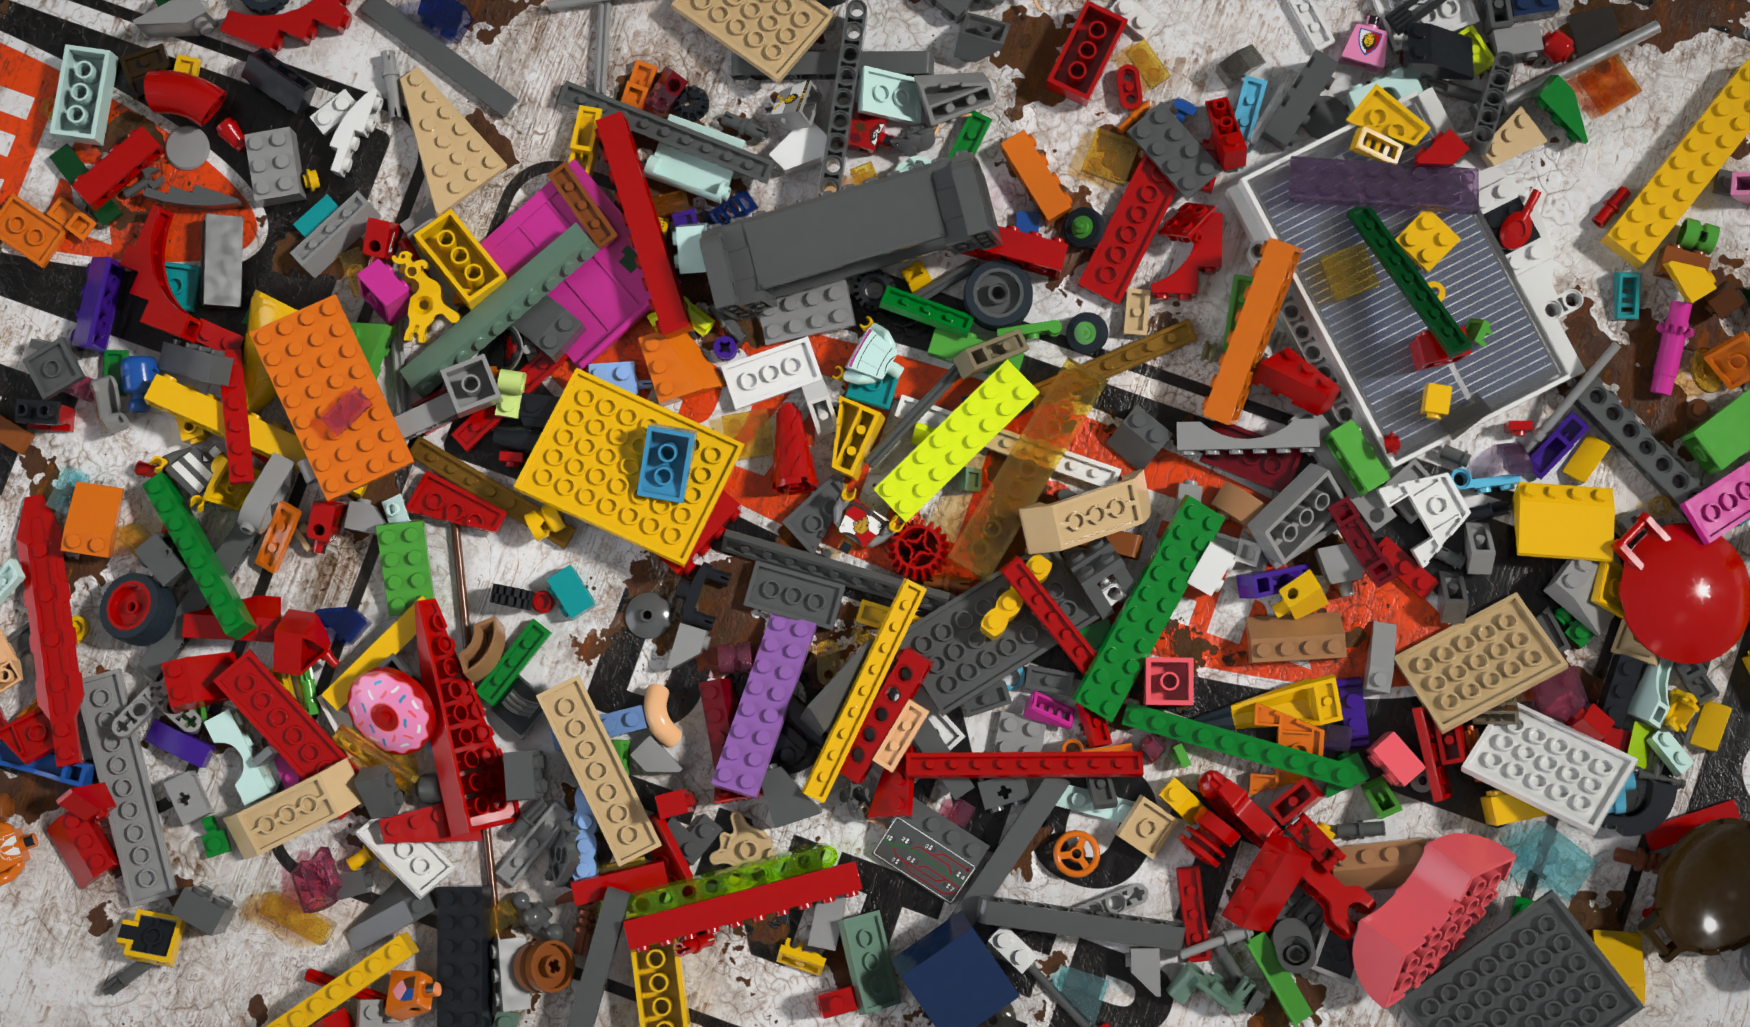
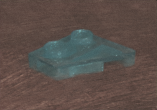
M67 464L45 505L67 516L76 481L90 483V475Z
M1063 965L1056 987L1091 1023H1096L1109 980Z

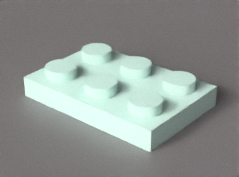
M869 66L860 67L858 113L911 125L921 124L922 103L914 77Z

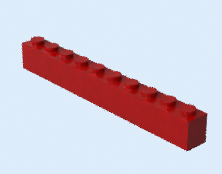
M620 111L595 120L598 127L595 129V134L598 141H602L604 147L601 150L602 156L606 163L609 162L611 169L608 171L611 183L616 185L618 191L615 192V197L619 206L622 205L624 213L621 214L622 220L626 227L629 226L631 232L628 235V239L632 248H636L638 256H635V261L639 270L642 269L644 278H642V283L645 290L649 291L651 299L648 300L649 306L653 313L656 312L658 321H655L656 328L659 334H663L667 339L693 331L694 328L627 117Z
M851 861L624 920L623 925L629 950L635 949L636 953L649 950V945L659 943V947L672 944L674 938L682 937L683 941L697 937V932L705 931L706 935L720 931V926L729 925V929L742 926L743 920L752 919V922L765 920L766 914L774 912L775 916L788 914L789 908L797 906L799 910L813 907L812 902L820 900L822 904L836 901L835 896L843 894L845 898L859 895L858 890H862L856 861Z

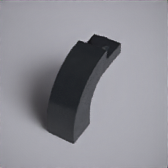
M1647 778L1645 796L1640 805L1626 813H1608L1601 827L1616 829L1622 836H1638L1655 829L1670 814L1676 800L1678 785L1668 780Z

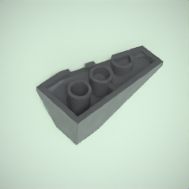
M398 878L347 929V936L355 952L436 912L437 900L432 890L420 900Z

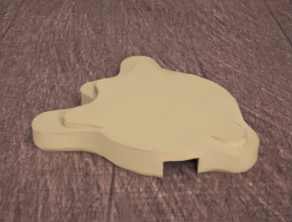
M736 810L732 812L730 819L733 832L731 834L727 832L720 834V848L711 853L709 857L710 862L714 865L729 864L743 873H754L763 869L775 868L778 865L779 859L774 853L772 841L767 833L758 827L750 825L741 811Z

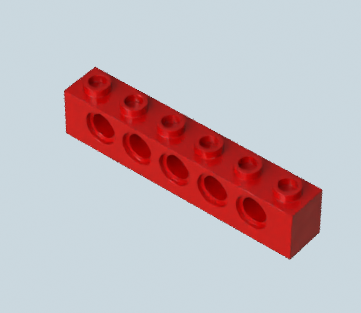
M906 647L905 650L901 649L896 656L895 662L897 664L893 670L890 669L883 680L885 684L881 691L878 690L873 704L839 773L856 784H861L866 779L875 764L872 759L909 699L913 700L935 663L913 648ZM906 667L911 670V678L907 681L902 677V670ZM894 687L899 691V698L896 701L890 697V691ZM880 708H884L887 711V718L884 721L878 718ZM869 728H872L875 732V738L872 741L866 738V731ZM857 748L863 752L861 761H857L854 757V751Z

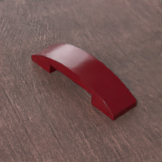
M1348 496L1327 508L1350 551L1377 588L1399 576L1359 518L1360 514Z

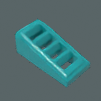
M1614 272V319H1639L1641 273ZM1623 279H1631V284H1623ZM1622 289H1632V293H1622ZM1622 298H1632V302H1622ZM1621 307H1632V312H1621Z

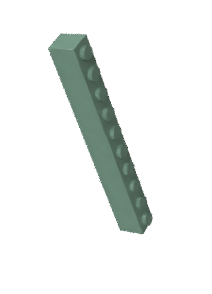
M574 223L403 367L400 373L410 387L422 398H425L444 382L440 370L471 359L550 291L555 289L569 275L573 274L575 270L592 258L599 251V248L577 223Z

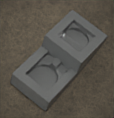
M1673 663V667L1687 692L1693 694L1698 700L1696 703L1698 707L1719 697L1720 692L1706 675L1707 670L1702 663Z

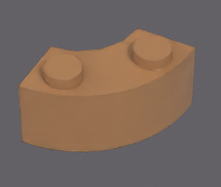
M1225 481L1211 503L1218 510L1217 513L1225 517L1226 521L1229 518L1244 527V532L1252 538L1254 536L1247 524L1267 506L1256 497Z
M495 616L474 624L472 641L466 649L458 653L463 673L472 683L487 676L497 665L503 654L506 638L504 625Z

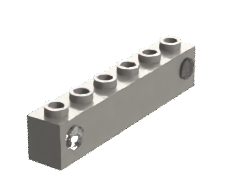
M1302 410L1292 417L1288 424L1295 419L1319 418L1320 447L1314 448L1313 453L1306 454L1309 457H1314L1317 462L1316 465L1329 469L1344 497H1349L1360 514L1359 518L1370 534L1374 533L1397 516L1391 507H1385L1375 489L1359 497L1322 440L1324 436L1333 431L1332 427L1322 414L1316 416L1306 410Z

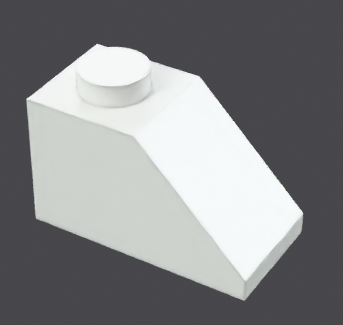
M824 379L801 386L818 437L836 432L837 418Z

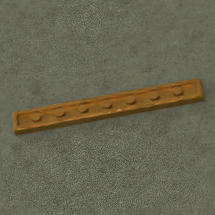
M1189 318L1034 384L1033 386L1040 394L1026 406L1027 412H1032L1197 341L1198 338Z
M421 436L417 437L410 449L414 460L471 494L506 511L508 516L526 527L528 525L524 515L535 509L541 511V508ZM567 523V528L557 533L551 531L549 537H547L548 540L563 549H566L577 530Z

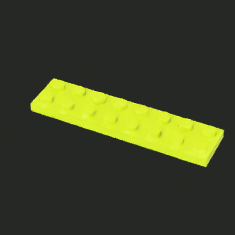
M1007 359L873 490L907 523L1040 392Z

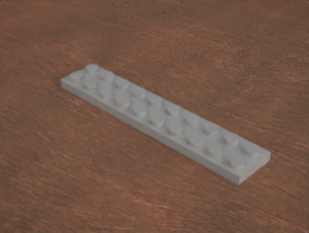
M118 668L83 678L85 696L80 709L99 783L105 782L117 806L109 812L108 820L130 907L177 895L179 892L138 732L136 731L129 738L121 739L114 734L111 727L114 719L130 704L122 669ZM130 714L127 715L130 720L126 724L120 723L118 725L120 728L118 732L122 730L128 731L127 724L131 720L135 724V720Z

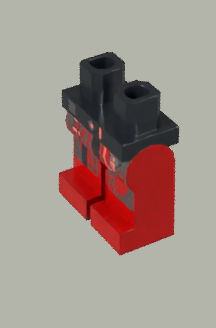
M17 399L15 422L26 423L29 430L74 432L76 410L61 405V402Z

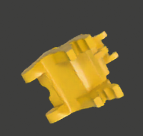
M403 251L398 257L393 255L392 260L400 264L398 272L405 274L403 280L406 283H412L411 291L416 292L410 297L408 308L410 322L405 332L404 340L412 341L413 335L417 332L419 336L418 342L426 343L428 331L440 315H444L452 323H457L462 319V315L446 304L442 285L428 277L424 272V269H430L429 262L423 259L413 262L411 260L413 254Z

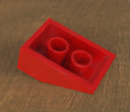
M235 652L183 657L161 663L170 708L176 714L229 701L230 699L213 680L237 660Z

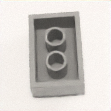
M290 127L245 134L254 201L261 207L305 200L306 193L296 133Z

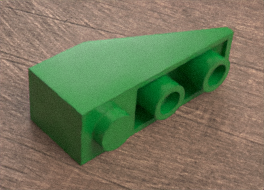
M1550 75L1532 94L1536 100L1534 102L1535 105L1551 115L1550 120L1557 127H1562L1567 132L1565 135L1571 142L1586 144L1588 139L1574 90L1559 75Z

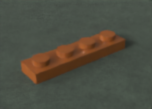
M566 161L547 174L600 250L619 237Z

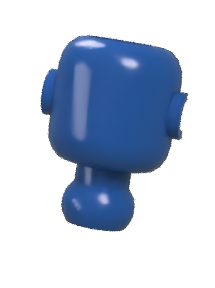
M128 356L120 363V388L125 394L131 395V400L128 403L130 412L146 413L151 408L150 405L146 404L144 396L156 373L160 375L158 363L153 357Z

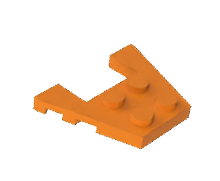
M1255 702L1253 724L1278 726L1277 744L1323 756L1324 729ZM1274 768V773L1249 772L1248 794L1254 795L1261 791L1273 790L1289 784L1293 785L1304 777H1310Z

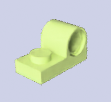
M507 369L500 370L497 386L503 402L496 405V416L519 419L522 393H524L527 378L525 372Z

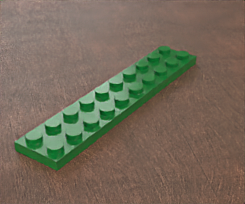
M1185 494L1071 700L1102 718L1113 722L1143 668L1145 658L1149 657L1188 587L1187 581L1207 548L1209 541L1213 542L1225 517L1190 495Z

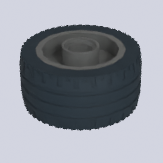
M1004 260L985 262L972 271L965 283L963 294L964 306L967 314L974 317L973 322L986 330L996 332L997 329L1017 326L1026 318L1032 305L1033 288L1031 281L1023 269L1012 262ZM998 293L1002 295V299L998 300L993 296Z

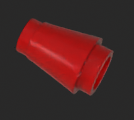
M229 117L216 127V130L219 132L218 135L236 149L238 153L246 149L245 136L236 121Z

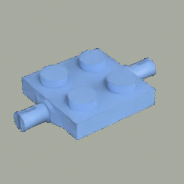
M635 361L589 364V374L638 395L639 389H653L651 379H638Z

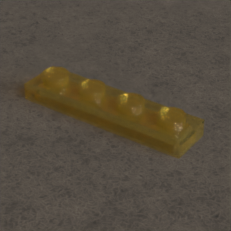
M341 724L336 730L332 739L336 745L368 767L387 764L390 772L394 774L397 787L407 794L413 790L419 776L412 769L404 767L393 756L384 753L374 743L358 735L354 729Z

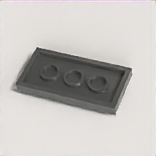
M1160 102L1127 130L1130 138L1186 201L1223 170L1163 102Z
M756 560L743 605L794 620L810 621L816 623L818 627L833 631L846 585Z

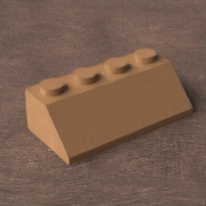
M1339 612L1310 613L1297 620L1294 619L1292 614L1284 615L1280 618H1277L1276 615L1245 617L1249 664L1342 659L1347 657L1345 632Z
M1417 837L1339 845L1337 847L1347 857L1343 861L1339 860L1333 866L1335 869L1330 873L1343 885L1359 886L1365 891L1398 888L1406 882L1421 859L1426 845L1425 838ZM1328 849L1327 858L1333 854L1330 849Z

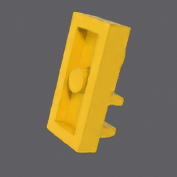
M787 938L785 945L781 944L776 962L821 977L826 958L815 952H802L803 942H800L797 948H791V938Z

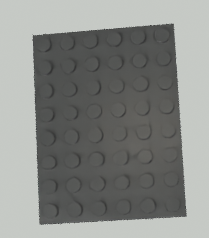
M1553 889L1440 968L1432 976L1426 978L1417 989L1412 988L1405 993V997L1397 1002L1416 1027H1618L1645 1008L1640 999Z

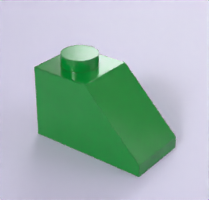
M1348 750L1337 755V761L1358 766L1353 786L1370 779L1358 752L1351 753ZM1325 782L1322 793L1325 798H1329L1348 788Z

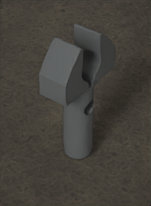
M146 167L142 170L144 174L142 180L123 190V195L126 198H130L146 187L159 190L164 184L165 177L160 176L152 181V176L161 170L156 167Z

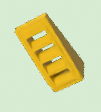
M1362 126L1355 131L1349 150L1396 167L1404 145ZM1373 140L1375 141L1373 148L1371 149L1370 145ZM1381 144H1384L1382 152L1379 153ZM1392 147L1393 150L1391 156L1388 157L1387 154L1389 148Z

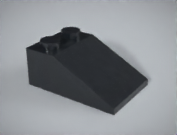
M1407 23L1402 36L1403 77L1455 80L1474 79L1471 37L1433 24Z

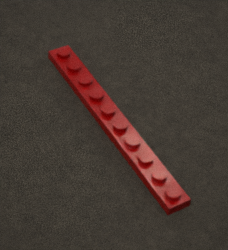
M1142 751L906 753L905 755L906 779L1143 777L1144 775Z

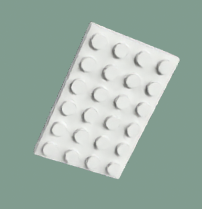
M1517 702L1519 724H1488L1463 763L1461 771L1595 836L1636 767L1638 759Z

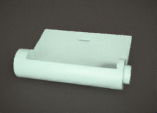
M669 114V121L744 149L745 140ZM662 143L658 144L655 154L650 155L644 168L647 178L720 204L724 200L727 201L730 196L731 188L729 186L735 173Z

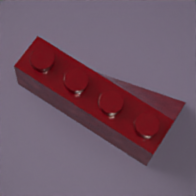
M720 678L698 683L715 770L740 703L730 678Z

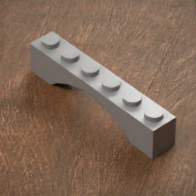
M1319 418L1295 419L1285 428L1274 434L1253 439H1240L1221 435L1209 429L1201 422L1176 423L1177 452H1182V456H1194L1196 451H1205V455H1220V451L1229 450V455L1243 454V450H1253V454H1267V449H1276V453H1291V449H1300V453H1313L1314 448L1320 447Z

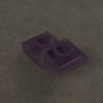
M1520 442L1496 444L1497 454L1503 459V468L1512 476H1523L1526 474L1525 472H1533L1531 460Z

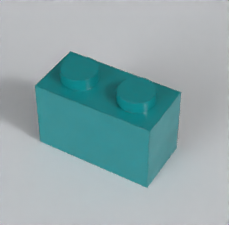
M568 565L546 579L549 583V586H547L549 593L553 598L558 597L562 604L559 608L566 618L570 616L571 619L575 620L597 606L594 598L572 565Z

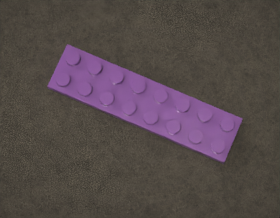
M771 613L711 781L713 787L757 799L817 629L816 623L806 620H794Z

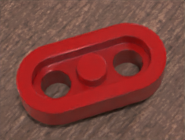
M1126 64L1121 66L1116 74L1120 106L1124 110L1133 111L1140 107L1143 99L1140 74L1135 66ZM1129 75L1131 80L1125 81L1123 76ZM1132 97L1135 102L1128 103L1126 98Z

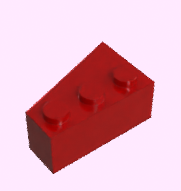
M1288 347L1260 362L1251 384L1257 387L1260 383L1272 389L1271 394L1278 396L1280 393L1292 399L1291 404L1316 416L1331 409L1341 389L1332 379L1326 377L1312 364L1305 361Z

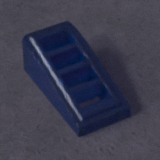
M744 189L707 214L714 224L720 223L725 225L729 224L730 220L733 219L726 213V209H730L734 215L733 218H746L759 207L746 189ZM744 198L750 207L746 209L740 199ZM735 203L739 206V208L742 211L739 214L732 206ZM719 214H722L727 220L725 223L720 220Z

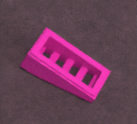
M1034 690L1026 700L1023 716L1031 720L1070 730L1073 725L1076 709ZM1062 713H1066L1065 719L1061 718Z

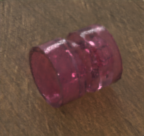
M740 642L734 647L731 643L718 644L717 652L720 674H731L737 669L740 673L751 672L753 666L751 642Z

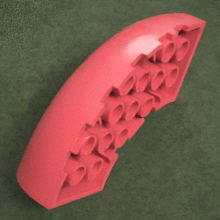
M1453 833L1427 842L1421 859L1406 882L1396 889L1395 894L1384 905L1370 915L1361 918L1357 924L1358 930L1354 938L1352 951L1355 971L1365 991L1378 1005L1385 1009L1404 998V992L1409 988L1417 989L1427 974L1432 976L1444 965L1441 960L1450 951L1454 954L1467 939L1464 936L1472 924L1477 926L1487 913L1484 907L1488 906L1493 899H1496L1499 893L1496 891V888L1501 879L1503 881L1507 879L1517 855L1493 840L1473 834Z

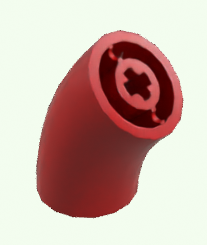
M171 70L148 71L144 79L145 98L148 106L154 113L181 116L201 127L212 119L227 96V92L216 84L185 72Z

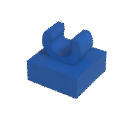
M1177 97L1173 104L1174 107L1179 109L1176 118L1181 123H1183L1187 113L1194 116L1198 109V106L1180 97Z

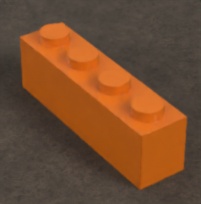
M1022 130L1000 143V150L1034 206L1040 212L1042 219L1046 225H1049L1071 212V204L1073 202L1066 191L1063 193L1059 187L1061 182L1056 173H1051L1047 165L1049 163L1045 155L1038 153L1035 148L1037 143L1031 134L1027 135L1025 130Z

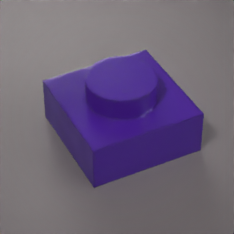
M695 208L672 214L675 229L678 225L698 224Z

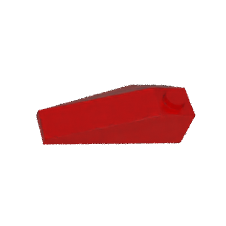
M257 595L242 599L257 628L239 640L229 637L224 633L210 607L184 614L182 638L274 643V630L281 621V597Z

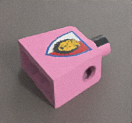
M1368 15L1365 25L1356 24L1338 63L1377 74L1382 72L1385 66L1388 32L1378 29L1381 21L1379 17Z

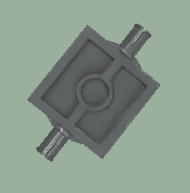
M561 821L547 846L549 866L544 876L548 881L554 879L555 887H565L581 859L580 851L577 850L575 843L580 832H578L579 829L577 827H572L571 821Z

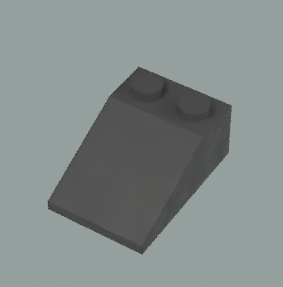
M548 295L543 297L511 324L554 363H557L586 331L582 322Z

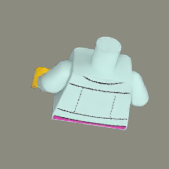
M866 316V320L870 323L867 326L859 324L865 333L845 366L847 370L841 366L835 367L841 371V374L837 377L832 375V377L839 382L847 381L858 385L874 384L877 381L883 380L886 373L898 379L904 370L903 366L893 361L898 351L895 349L896 343L890 332L879 324L874 323L870 316Z

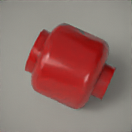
M1559 29L1555 30L1552 34L1548 31L1542 38L1544 50L1541 54L1554 64L1560 61L1564 63L1575 50L1572 47L1574 45L1573 39Z

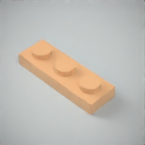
M909 699L872 760L893 773L930 711Z

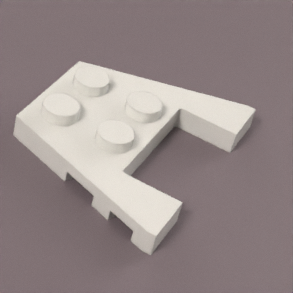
M1448 472L1375 489L1386 508L1408 497L1430 535L1428 539L1410 549L1420 568L1428 565L1433 555L1438 553L1443 547V543L1450 535L1455 533L1471 514Z

